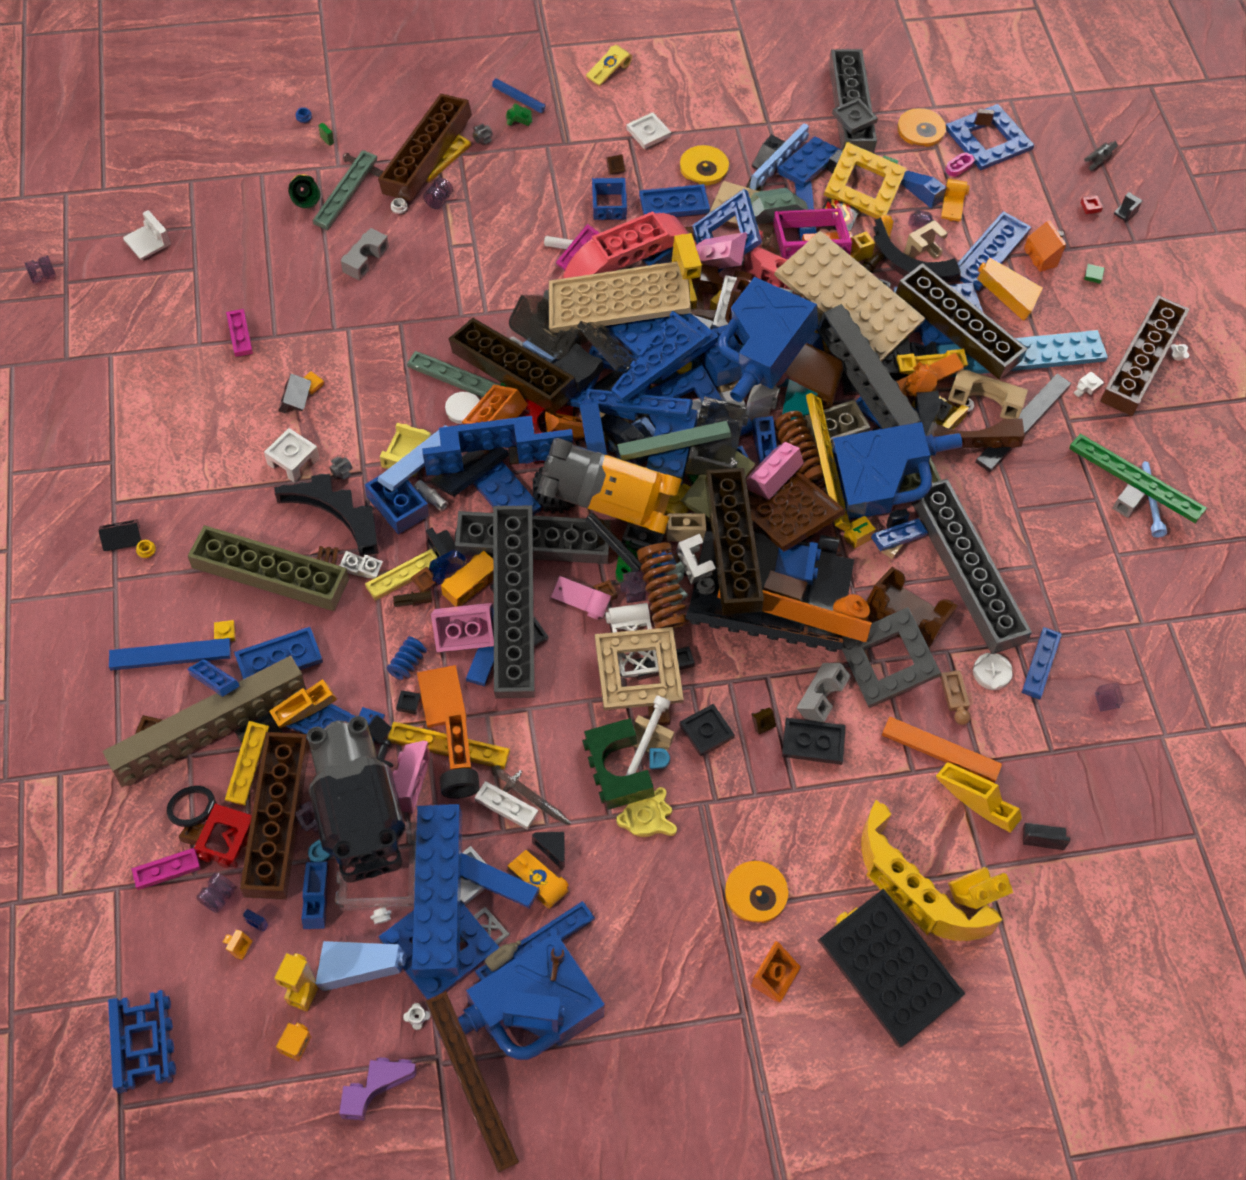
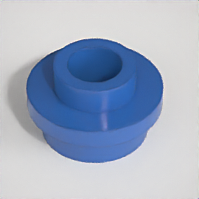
M302 107L297 110L295 115L297 121L306 123L312 119V113L308 108Z

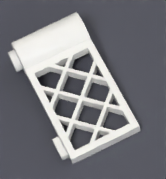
M647 603L608 608V612L605 613L606 623L611 625L613 633L621 629L636 631L638 627L642 626L652 629ZM649 650L648 652L639 651L638 653L644 656L640 663L631 658L635 652H630L628 656L624 653L617 654L619 671L622 678L658 672L655 650ZM649 657L651 661H655L656 667L647 668L643 666V663ZM628 661L637 665L633 671L625 672L624 666Z

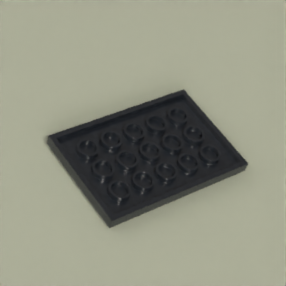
M884 888L817 940L899 1048L904 1046L965 995L961 987Z

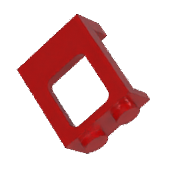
M215 804L194 847L198 858L205 862H210V860L217 862L219 866L224 868L233 867L237 869L238 863L236 859L249 833L252 815ZM218 823L238 830L229 851L225 854L205 847L215 825Z

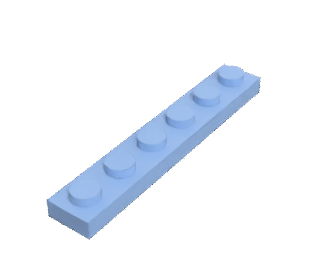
M803 123L752 175L751 189L756 190L759 186H762L766 179L771 177L774 171L786 159L790 158L791 154L797 151L803 142L807 141L809 137V126Z

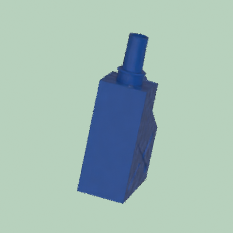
M756 277L752 279L731 307L732 319L718 338L720 353L728 360L740 365L742 377L730 392L731 398L736 402H742L754 385L762 384L773 389L818 328L816 303ZM735 332L744 345L739 352L733 350L728 345Z
M919 422L833 438L832 450L849 520L863 516L868 517L890 513L894 505L922 499L929 493L932 486V475L929 467L930 456H935L937 452L962 448L960 433L933 437L932 434L925 436L923 424ZM920 473L921 484L917 489L899 493L905 475Z
M554 933L467 989V998L470 1006L463 1009L464 1014L459 1016L458 1020L465 1035L472 1030L478 1032L479 1029L484 1027L490 1038L495 1039L507 1056L517 1060H529L554 1044L558 1046L563 1045L604 1017L605 1004L557 933ZM553 948H555L554 955L556 957L561 956L562 949L564 950V960L559 964L555 982L550 981L553 962L551 961V951ZM506 990L560 997L561 1005L565 1006L563 1026L558 1027V1033L522 1028L541 1038L527 1046L514 1044L505 1031L511 1026H505L503 1020Z

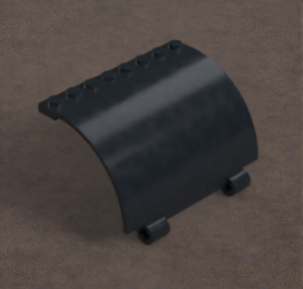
M706 530L699 565L711 560L716 568L712 531ZM754 532L763 590L770 571L775 572L779 547L764 534ZM820 535L818 549H821L820 560L815 562V568H818L817 579H813L812 585H807L802 602L833 611V604L836 600L848 596L855 561L852 558L836 556L839 544L838 537ZM801 541L796 545L810 546V543ZM717 568L712 571L713 575L709 577L716 585L713 593L708 595L701 594L699 589H697L699 582L694 584L690 605L685 618L691 624L701 625V623H706L711 628L720 629L721 626L728 628V631L736 633L742 630L747 631V634L751 636L762 634L767 635V638L771 640L782 638L791 644L802 642L806 643L808 647L817 648V646L825 647V650L837 652V649L842 650V635L763 611L723 614L721 598H717L719 593Z

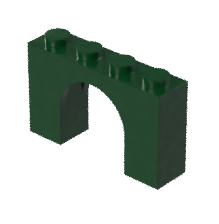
M631 718L584 731L583 747L585 751L589 750L590 756L587 757L589 766L595 769L596 773L593 774L596 786L600 785L601 791L598 792L601 804H606L607 810L655 796L654 786L648 770L627 776H617L608 772L604 767L606 758L612 752L637 745V737Z

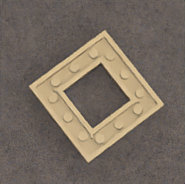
M673 627L595 634L604 710L654 706L653 702L656 695L671 701L670 704L683 703L684 699ZM655 650L660 683L622 687L617 654Z

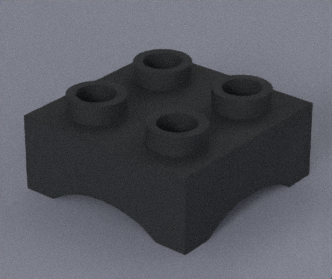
M577 343L564 358L553 364L575 377L579 392L604 370L603 360L592 356Z

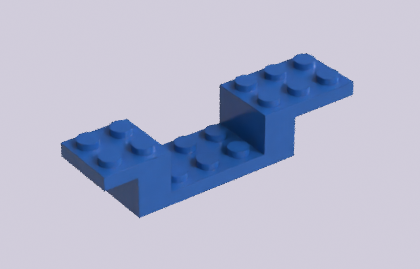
M532 416L440 427L441 446L422 448L427 476H436L444 473L464 471L463 452L517 446L519 464L546 461L554 438L573 443L572 429L534 434Z

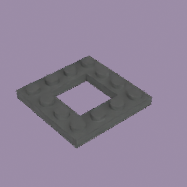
M909 607L872 623L866 643L846 636L842 637V651L869 708L942 676ZM900 634L914 665L878 681L864 650Z

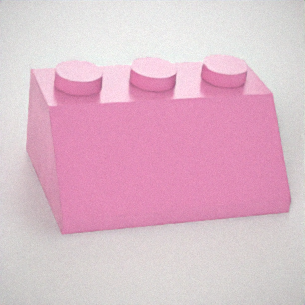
M743 232L709 238L695 245L701 265L718 267V269L741 266L747 233Z
M786 442L775 448L747 476V490L769 500L804 464L800 448Z
M492 603L434 609L431 618L437 652L494 646V612Z
M427 741L407 744L404 747V751L399 753L397 761L399 766L398 770L393 772V779L403 812L414 813L430 761Z

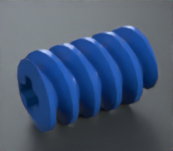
M410 636L407 637L403 642V646L399 648V652L395 654V658L390 661L391 664L386 667L387 671L399 680H403V677L410 678L411 674L408 671L414 672L415 668L413 665L417 666L419 664L417 659H422L423 655L421 653H426L427 649L417 639Z

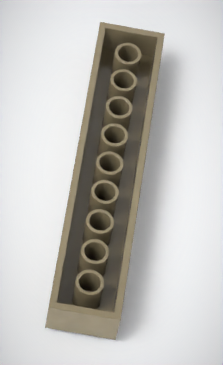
M292 656L239 681L240 686L223 697L216 693L103 750L102 752L121 787L132 785L137 779L151 775L157 769L172 764L176 759L190 755L197 748L207 746L213 740L228 735L232 730L248 724L249 721L262 717L302 688L307 690L302 673Z

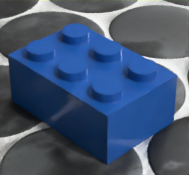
M727 325L711 330L720 336ZM733 335L728 345L733 350L739 352L742 348ZM718 343L698 356L716 387L740 380L742 377L740 365L725 358L718 349Z
M378 477L364 484L367 498L398 535L429 516L428 503L408 480L394 491L379 483Z

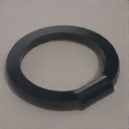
M186 787L173 795L168 802L166 809L167 817L177 826L193 827L208 819L217 802L212 791L206 787ZM200 793L208 798L205 811L193 819H179L173 813L175 804L185 795Z

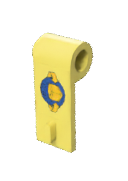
M614 45L586 74V77L598 86H601L619 66L627 68L632 61V55L620 46Z

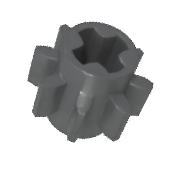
M479 124L474 127L473 138L478 144L484 145L492 141L490 137L493 136V132L488 125Z
M337 456L331 460L333 465L329 469L336 479L339 477L346 479L351 476L349 471L353 467L346 457L342 459Z

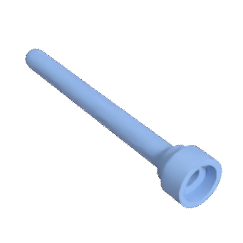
M1143 462V470L1152 475L1149 462ZM1148 496L1153 518L1151 533L1153 537L1160 538L1167 534L1166 525L1161 522L1157 501Z

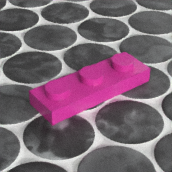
M587 224L556 261V265L565 271L576 252L590 241L592 236L599 234V232Z
M244 309L226 312L235 357L253 354Z
M194 848L131 868L137 890L201 870Z

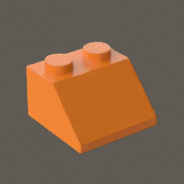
M1048 220L1028 236L1024 249L1026 254L1032 259L1034 266L1042 272L1058 267L1066 243L1052 222Z

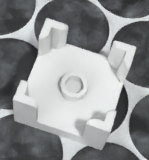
M290 428L264 451L267 465L275 468V462L286 470L288 479L294 483L301 478L300 467L310 458L312 464H315L320 459L317 446Z
M700 534L679 542L676 549L681 563L685 566V572L691 585L699 582L703 577H711L713 575L712 571L716 569L711 560L698 565L693 553L700 550L699 544L703 543Z

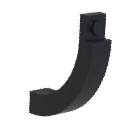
M881 217L875 219V226H873L875 247L879 253L883 254V260L893 270L906 276L923 263L946 283L961 280V271L956 258L941 262H925L911 258L902 253L892 243Z

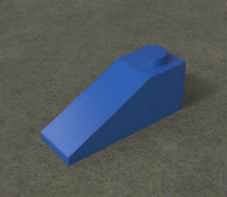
M906 171L900 183L930 208H933L943 200L946 186L936 178L912 171Z
M773 416L758 417L751 420L759 464L777 448Z

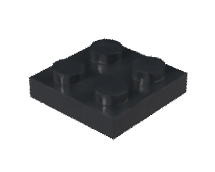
M714 704L685 718L679 723V726L700 757L735 737V734Z

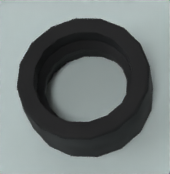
M459 768L443 773L440 776L441 794L451 799L467 798L475 795L480 790L478 772L469 768Z

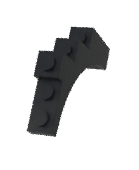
M330 474L311 476L312 482L309 483L302 482L294 485L274 487L277 504L299 503L320 508L343 522L352 533L360 556L379 554L372 506L354 508L351 490L333 492Z

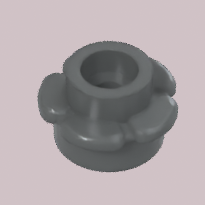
M703 577L699 580L697 589H699L701 594L708 595L715 591L716 585L711 578Z

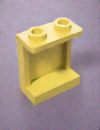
M397 423L395 426L396 433L387 451H382L380 455L381 467L386 469L392 467L428 439L431 433L424 429H417L407 424Z

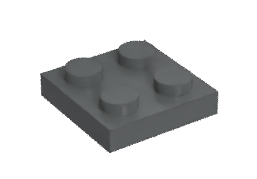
M860 98L836 107L832 111V115L850 134L877 123L878 117Z

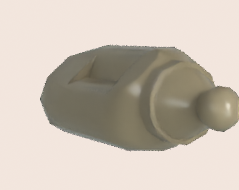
M518 940L516 943L502 945L485 959L484 962L491 972L498 970L513 958L518 946L521 945V941Z

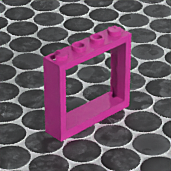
M841 208L774 211L773 227L781 257L788 260L808 242H786L782 228L835 226L839 239H833L832 241L850 255L852 242Z

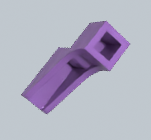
M376 1058V1061L370 1060L366 1088L358 1083L343 1086L339 1113L341 1118L365 1121L366 1110L372 1099L380 1093L413 1079L416 1076V1065L406 1059H400L398 1062H390L387 1058Z

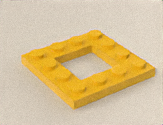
M847 142L823 195L845 202L857 208L860 212L878 219L882 215H887L907 168ZM854 165L884 177L876 199L845 186Z

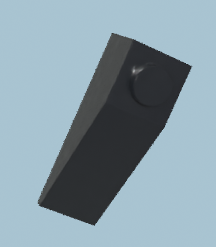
M938 391L916 393L915 409L919 415L920 422L923 424L925 436L930 435L938 419L939 411L943 409L942 398L939 399Z
M605 414L601 417L603 432L616 446L617 444L645 439V436L632 424L614 415Z

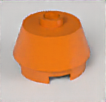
M918 362L913 368L915 371L907 378L904 385L905 391L910 396L915 397L917 392H933L937 386L936 382L938 379V375L928 364Z
M851 594L836 600L833 604L834 612L864 621L868 619L870 613L869 605L858 595Z

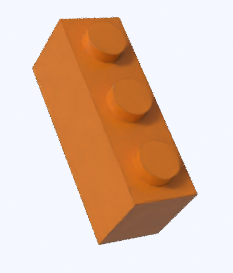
M465 711L444 713L450 770L459 768L471 769Z

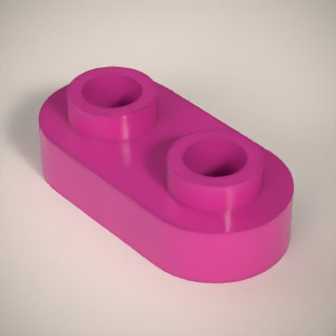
M961 153L947 163L946 173L952 177L961 175L973 166L974 157L969 153Z

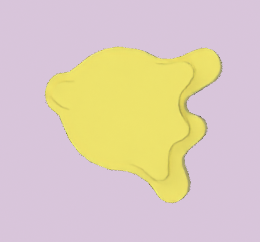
M657 788L654 792V797L628 804L624 811L617 816V825L639 837H649L657 833L674 836L677 831L676 825L665 819L666 816L672 813V808L665 802L667 794L665 788Z

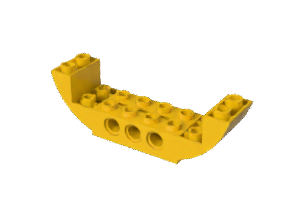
M875 800L861 837V851L868 871L866 876L880 890L884 888L895 904L927 936L931 933L954 941H972L992 935L1003 920L994 908L985 905L973 918L968 920L962 910L953 906L950 899L945 894L940 893L931 880L924 878L919 873L918 868L903 858L904 856L901 851L893 848L888 843L887 838L880 834L885 830L892 814L885 804Z

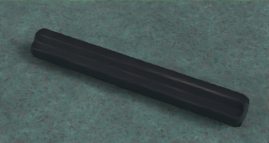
M594 513L589 514L585 519L586 522L635 573H638L641 570L642 563Z

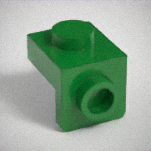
M514 104L506 112L507 125L509 126L514 121L527 126L532 123L531 110Z

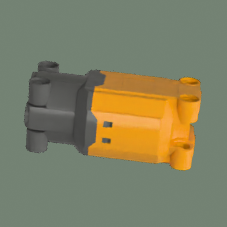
M554 438L544 463L537 493L664 534L669 521V516L664 515L670 496H677L682 479L594 452L559 438Z

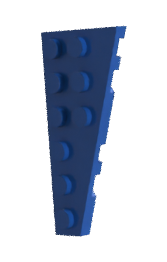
M672 311L667 322H663L660 331L654 334L641 350L639 358L630 364L628 372L623 374L611 389L612 394L625 403L708 342L707 336Z

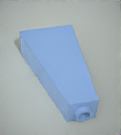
M323 941L315 984L322 991H328L401 973L402 966L406 962V953L398 944Z

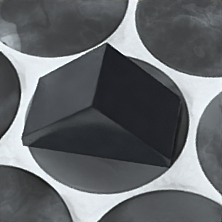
M564 832L533 833L532 843L563 870L565 868Z

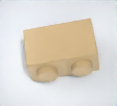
M667 514L669 516L666 527L667 541H683L698 534L704 540L706 533L705 514Z

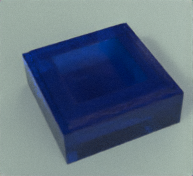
M246 909L243 913V918L247 924L260 931H265L268 926L265 918L249 909Z

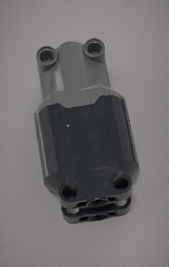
M355 716L350 722L334 721L324 729L321 727L311 728L307 733V739L312 753L316 776L310 784L309 793L322 849L326 853L335 856L339 864L341 876L348 883L374 878L398 870L402 866L398 839L405 831V822L392 771L388 765L377 759L367 720L362 716ZM390 856H396V857H397V858H396L395 860H393V861H388V860H387ZM349 867L355 868L350 873L345 872V870Z

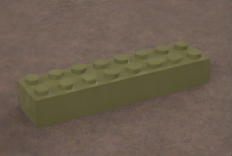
M206 525L203 526L188 554L189 562L194 569L331 611H335L349 581L347 568Z

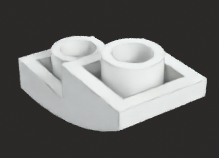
M346 551L340 566L347 568V573L375 579L383 561L368 555H364L363 558Z

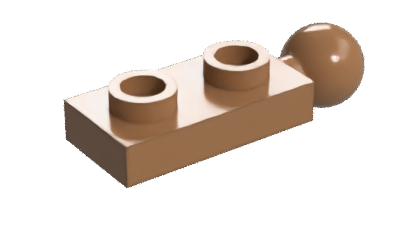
M961 671L943 672L940 679L949 711L956 710L957 712L954 715L956 723L966 725L970 721V714L964 709H969L970 703Z

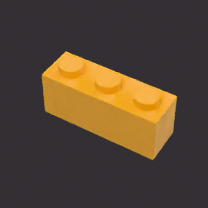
M485 551L475 555L468 564L461 566L452 577H448L443 581L441 585L442 595L455 607L462 606L494 580L493 559Z

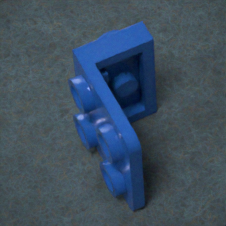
M810 542V546L795 545L785 552L779 548L775 572L805 581L807 585H812L813 579H817L818 568H815V562L820 560L821 549H818V543Z

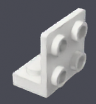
M149 210L143 213L144 226L123 237L126 244L140 260L171 245L167 230Z

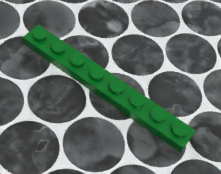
M1081 433L1070 444L1069 449L1137 488L1195 524L1207 510V507Z

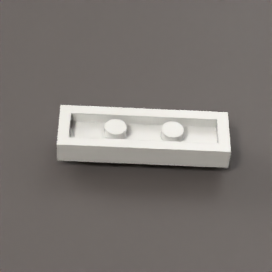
M486 781L474 797L476 802L527 830L538 815V810Z

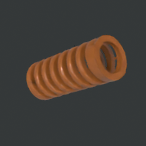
M790 411L781 415L774 421V429L781 444L786 442L793 446L806 440L796 447L800 448V452L810 448L801 453L803 460L810 456L813 457L803 461L804 464L798 471L812 483L814 482L818 488H824L826 486L825 480L816 484V481L824 478L817 443L814 442V437L810 434L809 427L806 426L803 414L799 411ZM788 419L789 422H787L785 425L781 427V425ZM803 432L801 435L792 438L794 435ZM818 463L814 467L808 468L809 466Z
M670 543L653 544L637 551L639 562L642 563L641 571L645 573L643 581L648 583L645 587L646 592L650 593L648 601L653 603L650 606V611L655 613L652 616L655 629L668 627L677 629L689 624V620L685 619L686 614L677 616L674 613L673 617H662L685 609L684 604L660 607L664 604L683 599L682 594L658 597L664 593L679 590L681 588L680 585L673 584L665 587H655L662 583L677 580L678 575L671 574L660 578H652L657 574L673 571L676 569V566L669 564L658 568H649L655 564L673 560V555L668 554L671 553ZM663 552H666L667 554L656 558H652V555L655 554L660 555Z

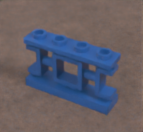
M158 990V993H150V1004L130 1007V1000L127 997L123 998V1000H118V998L108 999L113 1089L118 1094L127 1092V1089H136L135 1077L155 1074L158 1084H163L166 1081L168 1083L173 1082V1075H176L175 1062L171 1060V1053H174L173 1039H170L169 1031L173 1030L171 1017H168V1009H171L170 996H166L163 990ZM157 1002H159L160 1029L159 1023L156 1020L146 1022L145 1014L158 1011ZM123 1013L126 1017L136 1015L137 1024L124 1026L123 1028ZM152 1030L153 1048L133 1051L132 1033ZM160 1045H162L164 1073H162L160 1065L149 1066V1057L161 1055ZM125 1052L126 1058L129 1061L139 1059L140 1068L128 1070L127 1077Z

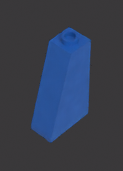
M594 398L584 399L583 403H579L587 449L607 455L598 400L594 401Z

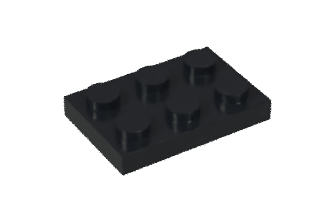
M786 718L782 757L842 765L846 725Z

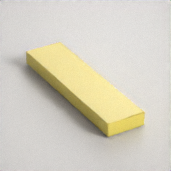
M430 549L365 583V586L376 601L412 582L411 577L426 566L430 571H433L442 566V563L435 552Z

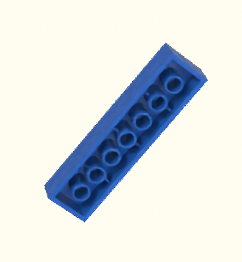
M459 804L417 806L412 971L415 978L459 976L462 812Z

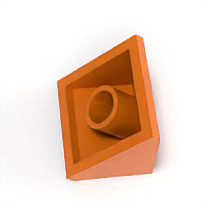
M545 412L547 432L572 429L574 441L581 442L585 437L581 418Z
M775 941L756 972L751 986L776 1002L781 1003L801 966L778 941Z

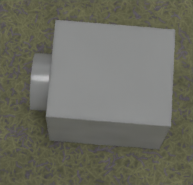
M1128 484L1112 509L1129 518L1139 505L1144 493Z

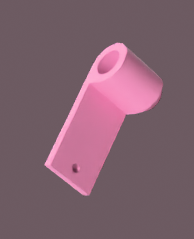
M559 576L551 598L587 611V616L598 620L599 617L603 618L611 596Z

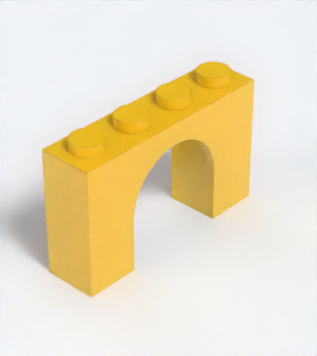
M692 233L674 236L672 262L677 261L683 280L689 279L691 309H696L697 298L691 279L700 277L702 265Z

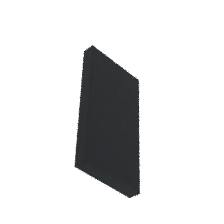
M500 447L491 450L467 452L462 456L464 471L439 474L431 479V483L433 486L455 497L508 457V450Z

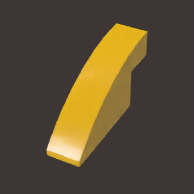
M949 762L936 775V778L961 802L996 826L1011 833L1021 821L1020 808L1002 800L999 785Z

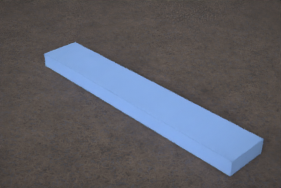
M439 430L378 477V482L394 491L423 468L425 464L422 448L441 446Z

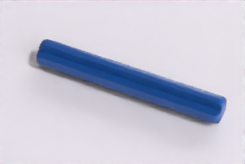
M497 78L492 81L493 88L539 113L545 111L546 105Z

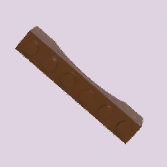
M1022 418L1003 419L998 424L977 431H958L935 423L930 433L933 437L960 433L962 448L1022 447L1025 437Z

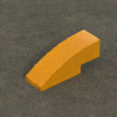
M322 679L307 690L302 688L269 712L278 727L281 728L318 712L336 701L337 698L329 685Z

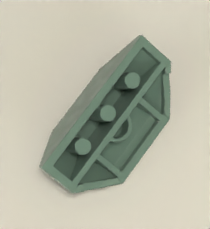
M787 188L755 192L750 198L757 225L774 222V211L809 210L806 202Z

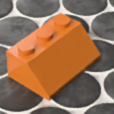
M493 385L465 417L462 424L517 418L528 404L518 389Z

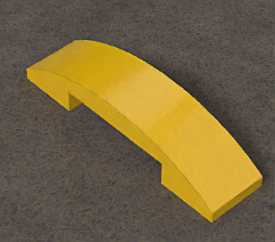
M964 349L947 350L945 354L925 356L905 354L896 356L900 373L909 375L915 371L913 368L918 362L931 365L953 353L957 354L964 367L968 365Z

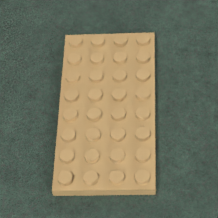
M821 231L780 266L774 274L795 293L805 296L804 299L816 303L817 312L821 315L842 304L849 311L854 323L858 324L863 336L869 340L871 348L879 355L881 362L925 319Z
M677 261L549 281L550 334L667 317L672 311L678 315L691 313L689 279L683 280Z

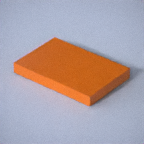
M456 665L417 672L427 728L445 725L444 713L465 711Z

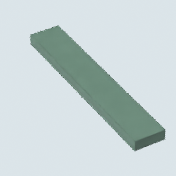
M364 150L361 151L313 219L314 225L329 230L376 163V155Z
M415 351L407 362V367L482 398L493 385H499L418 351Z
M727 421L617 444L621 460H628L731 437V431Z

